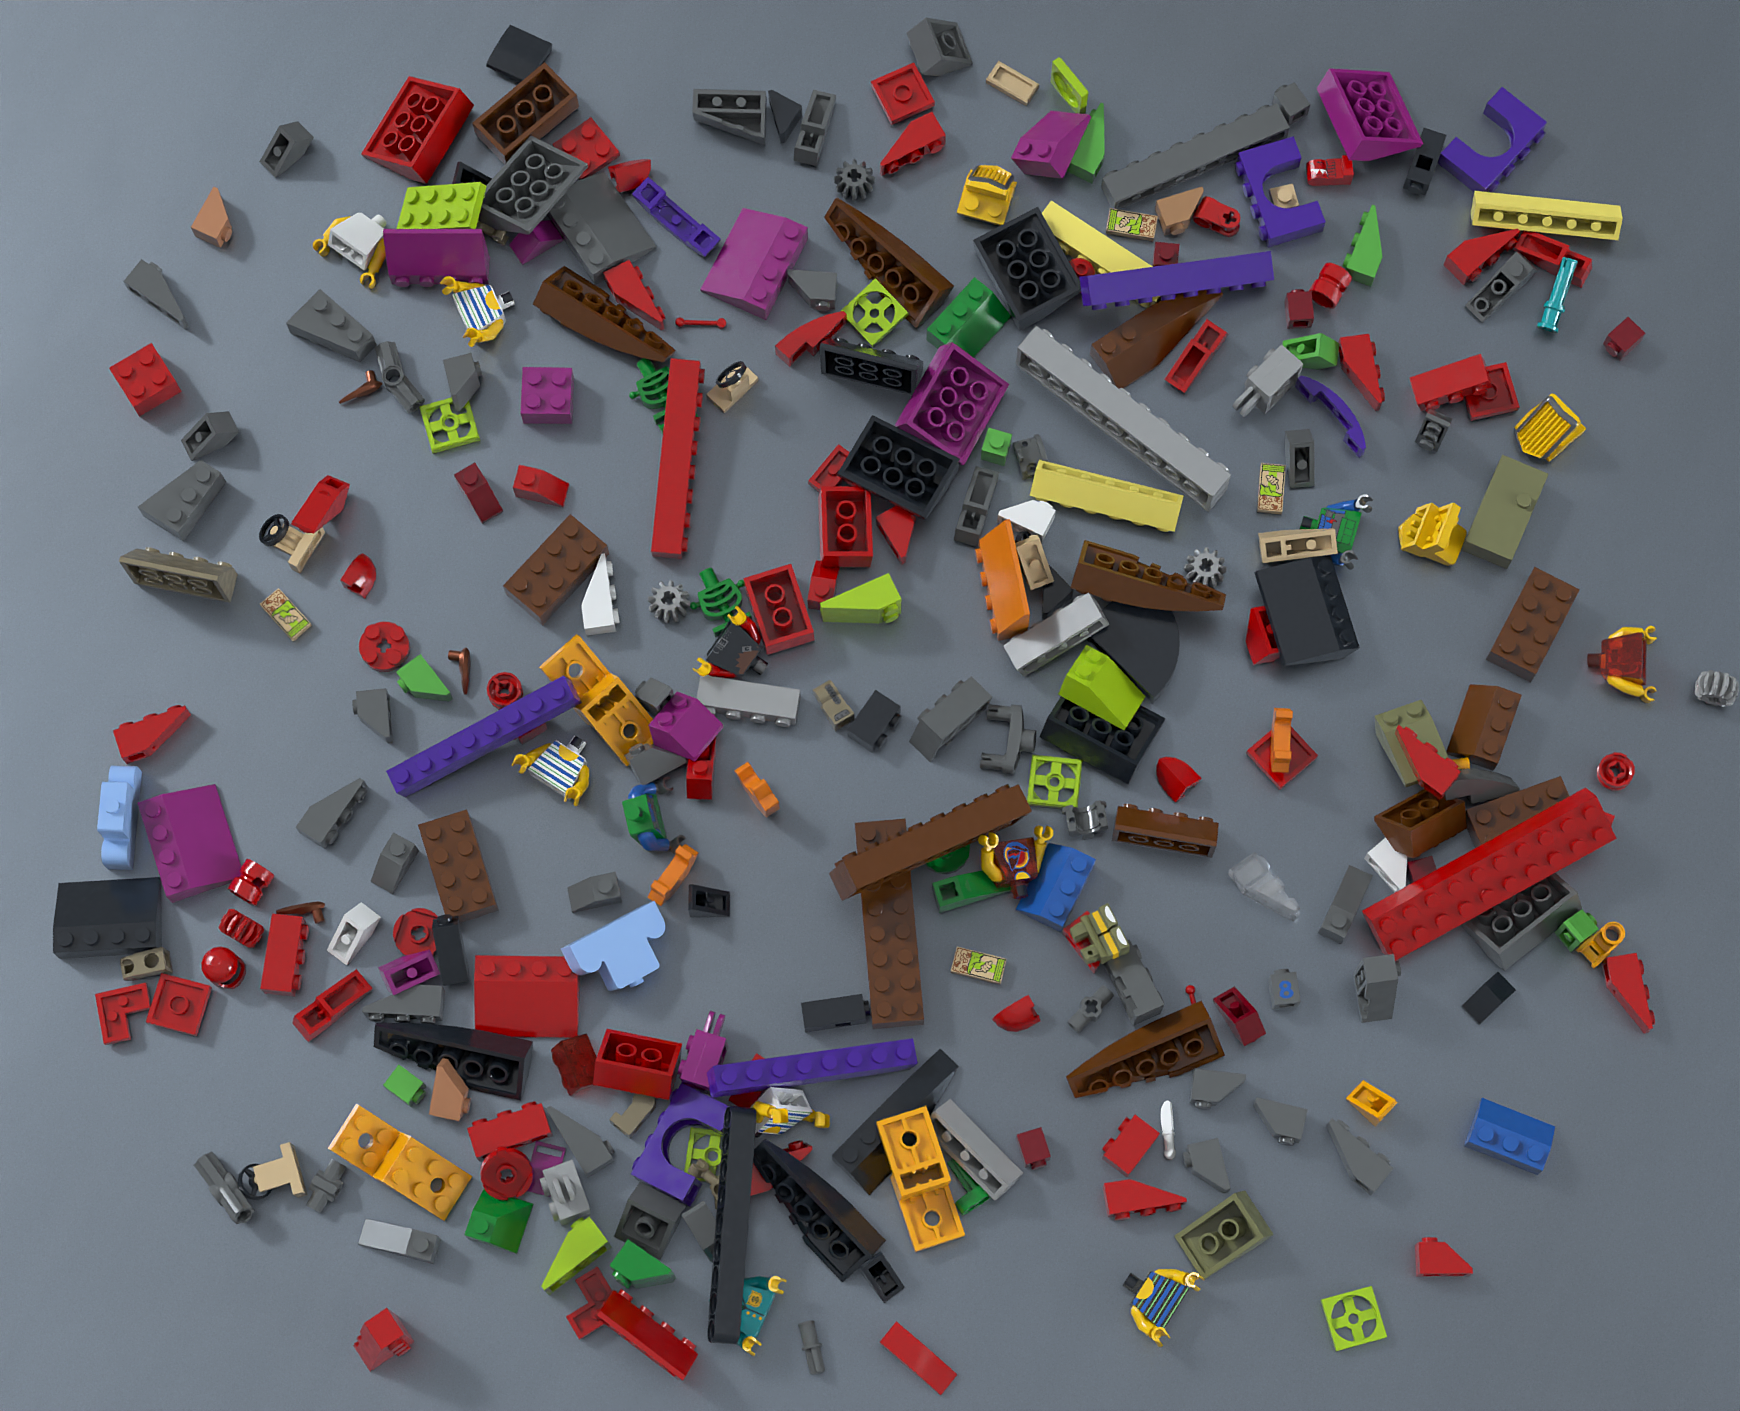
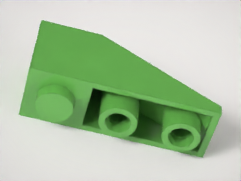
M1103 103L1099 104L1097 110L1092 109L1090 112L1091 119L1067 169V172L1093 184L1104 162Z
M1375 205L1371 206L1369 213L1364 211L1359 225L1363 226L1361 233H1355L1351 246L1355 247L1353 253H1347L1342 265L1352 276V280L1370 287L1383 257Z

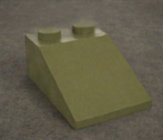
M1422 700L1374 716L1376 736L1405 787L1418 784V781L1395 735L1398 725L1402 728L1408 727L1417 734L1418 740L1424 744L1428 742L1438 750L1437 754L1442 758H1449L1434 721Z
M1244 1190L1228 1197L1174 1235L1198 1274L1205 1280L1253 1250L1274 1234Z

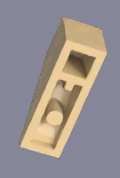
M1335 528L1280 530L1258 533L1262 563L1338 554Z

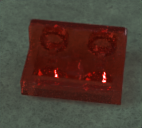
M587 1033L562 1040L551 1049L552 1060L559 1069L562 1084L567 1089L569 1096L575 1095L580 1090L596 1086L593 1085L596 1054Z

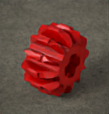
M229 909L226 915L224 914L221 923L218 926L222 933L248 948H254L257 942L259 943L264 932L261 924L235 909Z

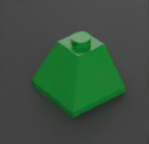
M483 1189L473 1208L464 1235L470 1240L517 1254L534 1204L514 1197H510L508 1200H499L490 1196Z

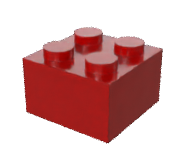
M152 343L109 367L139 417L182 392Z

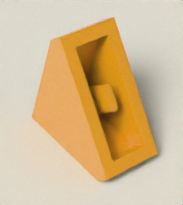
M1364 1080L1346 1098L1375 1127L1398 1103L1394 1098Z

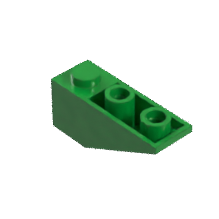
M983 871L956 875L932 883V892L939 913L1012 891L1008 875L1001 882H994Z

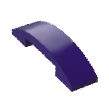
M649 177L632 193L636 201L660 225L699 255L706 257L721 241V238L703 223L700 225L667 197L666 192Z
M1299 376L1295 388L1310 404L1317 399L1323 403L1347 430L1343 441L1358 458H1361L1366 449L1365 438L1360 424L1351 409L1336 393L1325 385L1309 377Z

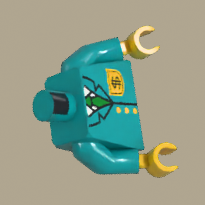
M756 1276L744 1278L740 1336L736 1345L743 1348L751 1356H755V1353L751 1351L754 1344L762 1345L757 1340V1337L775 1298V1293H784V1291L778 1289V1285L780 1282H787V1280L781 1277Z

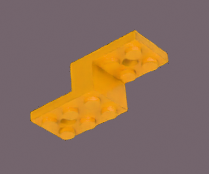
M576 634L539 667L551 682L563 675L572 681L582 702L573 707V709L586 724L597 731L625 766H628L629 763L624 755L629 753L631 747L640 743L643 745L646 743L653 744L648 726L653 718L621 679L606 669L579 635ZM575 663L579 664L580 673L575 677H571L569 675V667ZM627 724H633L635 727V732L630 737H625L623 734L624 727Z
M358 1104L354 1106L328 1147L329 1150L443 1221H445L472 1178L470 1174L413 1137L398 1131ZM364 1133H368L370 1136L369 1144L365 1147H360L358 1143L359 1137ZM435 1178H440L442 1186L438 1191L433 1192L430 1187L431 1182Z
M924 1106L877 1121L876 1125L892 1170L890 1179L914 1251L918 1252L964 1237L965 1233L949 1188L951 1178L927 1107ZM910 1132L916 1136L917 1142L915 1145L906 1146L903 1143L902 1136L905 1133ZM935 1212L939 1217V1223L935 1226L928 1225L925 1222V1214Z

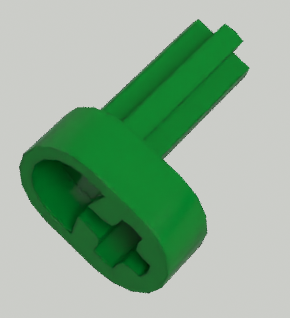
M953 1158L947 1162L967 1194L955 1202V1206L962 1215L968 1214L991 1198Z

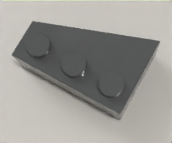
M693 89L692 113L695 121L765 145L766 91Z
M321 289L286 322L290 334L299 335L311 340L314 344L323 345L338 354L361 362L377 346L373 335Z

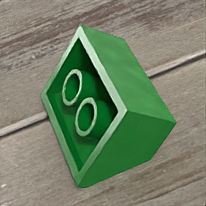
M974 277L927 328L926 340L937 349L940 346L953 342L975 358L1007 323L1011 315L994 292Z
M629 1239L609 1265L613 1270L612 1275L616 1281L627 1289L630 1286L641 1289L673 1283L676 1279L669 1267Z

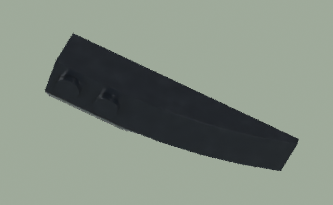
M376 1023L373 1047L402 1060L408 1058L415 1061L418 1067L425 1070L431 1068L436 1071L437 1065L442 1058L448 1059L469 1089L521 1101L531 1065L533 1041L457 1026L422 1023Z
M941 1049L913 1073L832 1154V1160L869 1196L892 1173L876 1122L924 1106L927 1107L929 1116H931L959 1067ZM910 1132L902 1136V1141L906 1146H913L917 1139Z
M764 1139L754 1149V1165L765 1182L771 1183L775 1189V1197L778 1202L784 1203L790 1212L788 1217L793 1225L797 1224L804 1234L802 1239L841 1282H844L862 1264L870 1259L885 1243L886 1240L856 1208L808 1166L767 1139Z

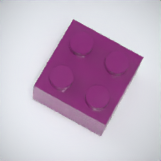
M522 367L520 414L523 424H572L574 375L572 368Z

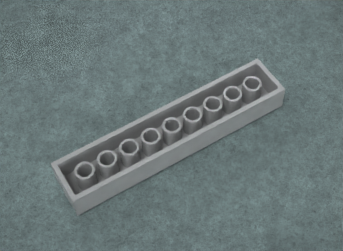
M1035 326L1017 347L1016 365L1207 512L1212 509L1227 491L1231 474L1225 465L1220 462L1215 463L1209 458V454L1204 449L1196 448L1190 443L1188 437L1180 432L1177 434L1172 430L1166 420L1156 418L1145 404L1135 402L1128 391L1123 388L1118 389L1112 384L1111 379L1107 375L1097 373L1092 369V365L1087 360L1076 357L1069 346L1055 341L1054 336L1048 330H1041Z

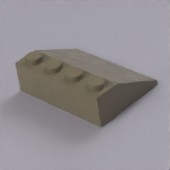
M146 547L145 550L135 549L120 556L119 559L120 564L134 584L231 603L238 574L229 563H208V560L201 557L188 559L176 552H169V555L163 554L159 550Z

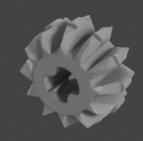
M1208 547L1204 548L1203 554L1198 549L1194 550V556L1188 555V564L1184 565V571L1189 572L1186 575V579H1194V582H1199L1206 586L1209 584L1213 589L1216 588L1217 582H1223L1224 576L1222 574L1227 571V567L1222 565L1225 562L1224 557L1217 558V550L1209 554ZM1205 565V568L1208 566L1210 568L1209 572H1205L1206 569L1202 571L1201 566Z
M670 580L668 586H665L661 581L659 582L660 590L652 587L653 595L648 596V602L651 603L649 611L656 612L655 619L657 620L664 616L665 623L669 622L670 617H673L674 621L678 622V614L686 616L685 608L690 607V601L686 600L689 597L688 591H682L683 585L681 583L674 588V581ZM670 598L673 604L667 605L665 600Z
M1709 670L1708 672H1701L1695 684L1694 694L1700 701H1705L1706 704L1719 705L1721 707L1733 705L1736 697H1738L1739 683L1735 677L1729 676L1728 673L1724 674L1720 671L1714 672Z

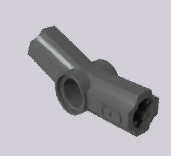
M389 341L380 343L375 347L386 389L394 395L408 414L417 411L420 408L419 406H422L425 402V399L404 375L396 343ZM392 376L400 377L396 382H389Z
M212 1151L200 1157L194 1166L209 1185L208 1189L213 1197L225 1208V1211L236 1224L249 1221L255 1210L240 1191L234 1176L226 1171L223 1164Z

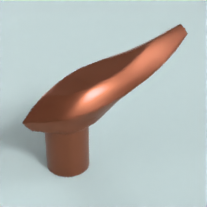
M373 370L365 372L367 382L343 397L339 403L368 395L379 389L383 383L376 380Z
M467 647L462 651L449 650L448 660L459 661L463 694L466 695L469 683L470 652Z
M317 901L288 906L276 910V914L312 913L315 924L325 921L321 910L324 908L325 903Z

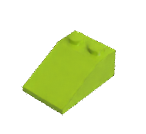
M887 573L820 603L821 619L823 622L879 624L885 621V623H890L901 614V597L890 574Z
M1088 645L1085 646L1066 674L1058 695L1123 730L1126 729L1146 697L1109 656Z
M590 1216L586 1219L581 1217L570 1226L572 1230L567 1233L541 1285L548 1295H551L612 1248Z

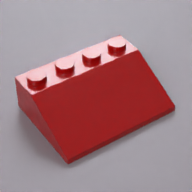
M409 76L361 155L410 180L427 184L473 109L474 104L460 88Z
M475 955V1029L515 1038H578L580 975L572 972L564 956Z
M620 1289L619 1292L613 1290L594 1316L677 1380L683 1381L698 1356V1353L694 1351L697 1346L685 1337L679 1340L673 1335L675 1329L664 1321L659 1324L653 1320L654 1313L645 1306L641 1305L638 1308L632 1304L633 1297L624 1290Z

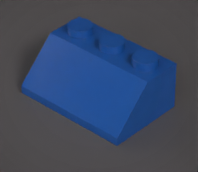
M1048 843L1040 871L1036 876L1031 877L1026 887L1028 895H1022L1015 911L1058 932H1062L1094 868L1096 859L1074 848Z
M1481 1098L1464 1146L1538 1175L1543 1171L1552 1146L1555 1126Z

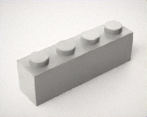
M1087 593L1086 595L1076 597L1073 603L1065 608L1055 610L1044 621L1034 623L1023 634L1013 636L1003 646L1016 670L1025 677L1109 625V622L1097 601L1090 593Z
M700 676L696 699L714 716L715 713L725 714V717L738 720L740 717L750 718V721L755 723L772 721L777 726L789 727L790 724L796 725L801 694L799 689L712 676Z
M951 1099L936 1109L930 1116L939 1145L994 1201L1009 1190L1023 1174Z

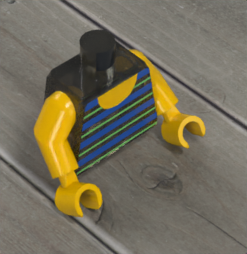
M1157 1269L1155 1272L1150 1271L1144 1281L1130 1273L1122 1285L1136 1294L1129 1305L1132 1307L1131 1315L1138 1329L1152 1338L1159 1347L1163 1346L1159 1341L1161 1336H1167L1170 1339V1335L1165 1330V1327L1189 1289L1192 1288L1195 1291H1200V1288L1194 1285V1282L1197 1279L1204 1280V1278L1198 1273H1187L1177 1269Z

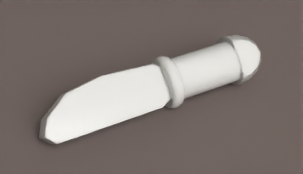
M1167 1100L1161 1108V1125L1164 1138V1156L1172 1160L1176 1155L1174 1146L1175 1132H1173L1172 1103Z

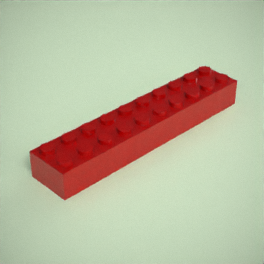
M1585 787L1362 910V913L1384 955L1394 954L1396 961L1617 838L1597 796Z

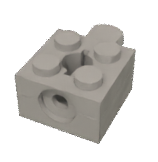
M1282 344L1276 350L1272 348L1263 358L1265 361L1259 367L1255 365L1246 375L1248 379L1244 383L1246 386L1244 393L1232 406L1235 410H1239L1245 404L1240 411L1243 417L1255 406L1266 414L1296 384L1303 363Z
M573 1160L543 1170L544 1177L540 1179V1183L545 1197L551 1196L552 1202L549 1203V1209L554 1222L559 1220L561 1226L581 1217L584 1218L591 1215L590 1207Z

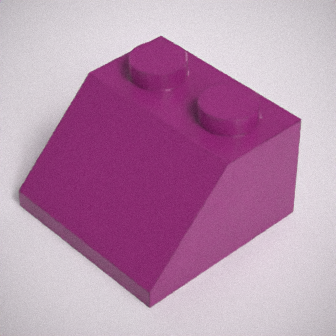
M678 691L648 725L654 746L693 761L697 760L723 729V724L698 699Z

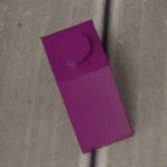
M431 950L402 956L378 967L386 988L392 995L440 974Z

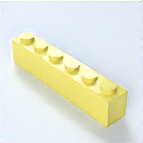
M1474 191L1471 208L1472 225L1519 229L1523 231L1610 240L1619 239L1623 220L1621 207L1618 205Z
M1050 201L1042 212L1064 254L1070 255L1073 258L1088 260L1094 266L1096 274L1153 267L1053 201ZM1152 297L1153 302L1141 303L1139 305L1148 308L1159 302L1161 297Z
M1042 460L1038 461L1030 496L1035 497L1039 501H1053L1063 507H1077L1087 513H1101L1111 519H1125L1135 525H1149L1163 532H1175L1184 495Z

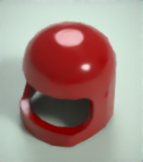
M222 946L214 947L203 956L201 962L202 972L215 986L223 989H234L244 980L246 964L229 948ZM239 961L241 970L237 979L227 985L220 984L234 976Z

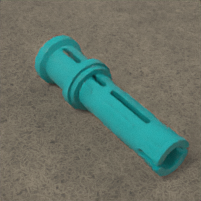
M1566 257L1562 258L1549 301H1546L1543 305L1545 310L1541 322L1537 324L1538 328L1558 333L1557 325L1561 314L1565 312L1563 304L1578 263L1576 260Z

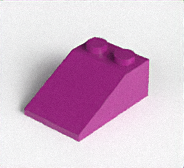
M1050 111L1020 138L1011 159L1024 174L1063 179L1091 116L1089 114Z

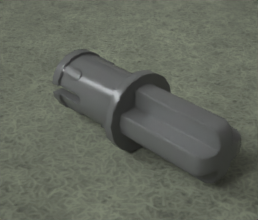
M814 1320L798 1324L804 1346L802 1351H805L811 1375L820 1374L825 1371L820 1350L822 1343L818 1341Z

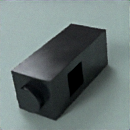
M1423 128L1420 137L1423 144L1421 147L1416 148L1403 188L1408 189L1413 194L1426 195L1447 136L1446 134Z
M451 914L438 916L437 919L433 920L432 931L443 986L469 982V968L459 916H452Z
M862 994L801 1003L805 1032L866 1024V1016H870L868 1000L863 1001Z

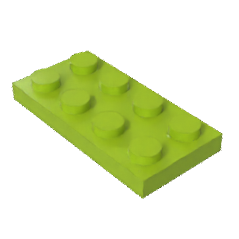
M481 182L407 187L396 229H476L487 186Z

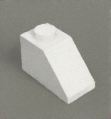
M1031 500L1000 510L997 523L1000 524L1004 520L1010 519L1012 530L1018 533L1028 531L1031 535H1038L1042 543L1055 518L1056 510L1052 509L1053 507L1047 502Z
M1384 838L1366 854L1364 859L1395 893L1406 887L1407 856L1395 851L1388 840Z
M362 902L344 914L327 951L345 965H348L372 936L381 917Z

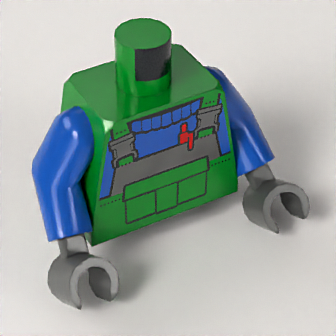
M1363 494L1355 500L1328 505L1326 508H1321L1318 520L1303 516L1300 529L1335 528L1338 554H1331L1333 565H1345L1347 569L1352 570L1354 565L1350 560H1358V557L1351 550L1362 514L1359 511L1362 509L1364 512L1370 513L1372 507L1365 504L1368 501H1373V499Z
M668 776L656 780L654 783L650 782L646 785L634 786L630 790L628 800L622 801L629 834L643 849L647 851L670 850L675 854L678 846H682L680 843L686 838L683 835H679L671 841L667 839L657 795L655 794L656 792L664 794L673 790V787L667 788L665 785V781L671 779Z

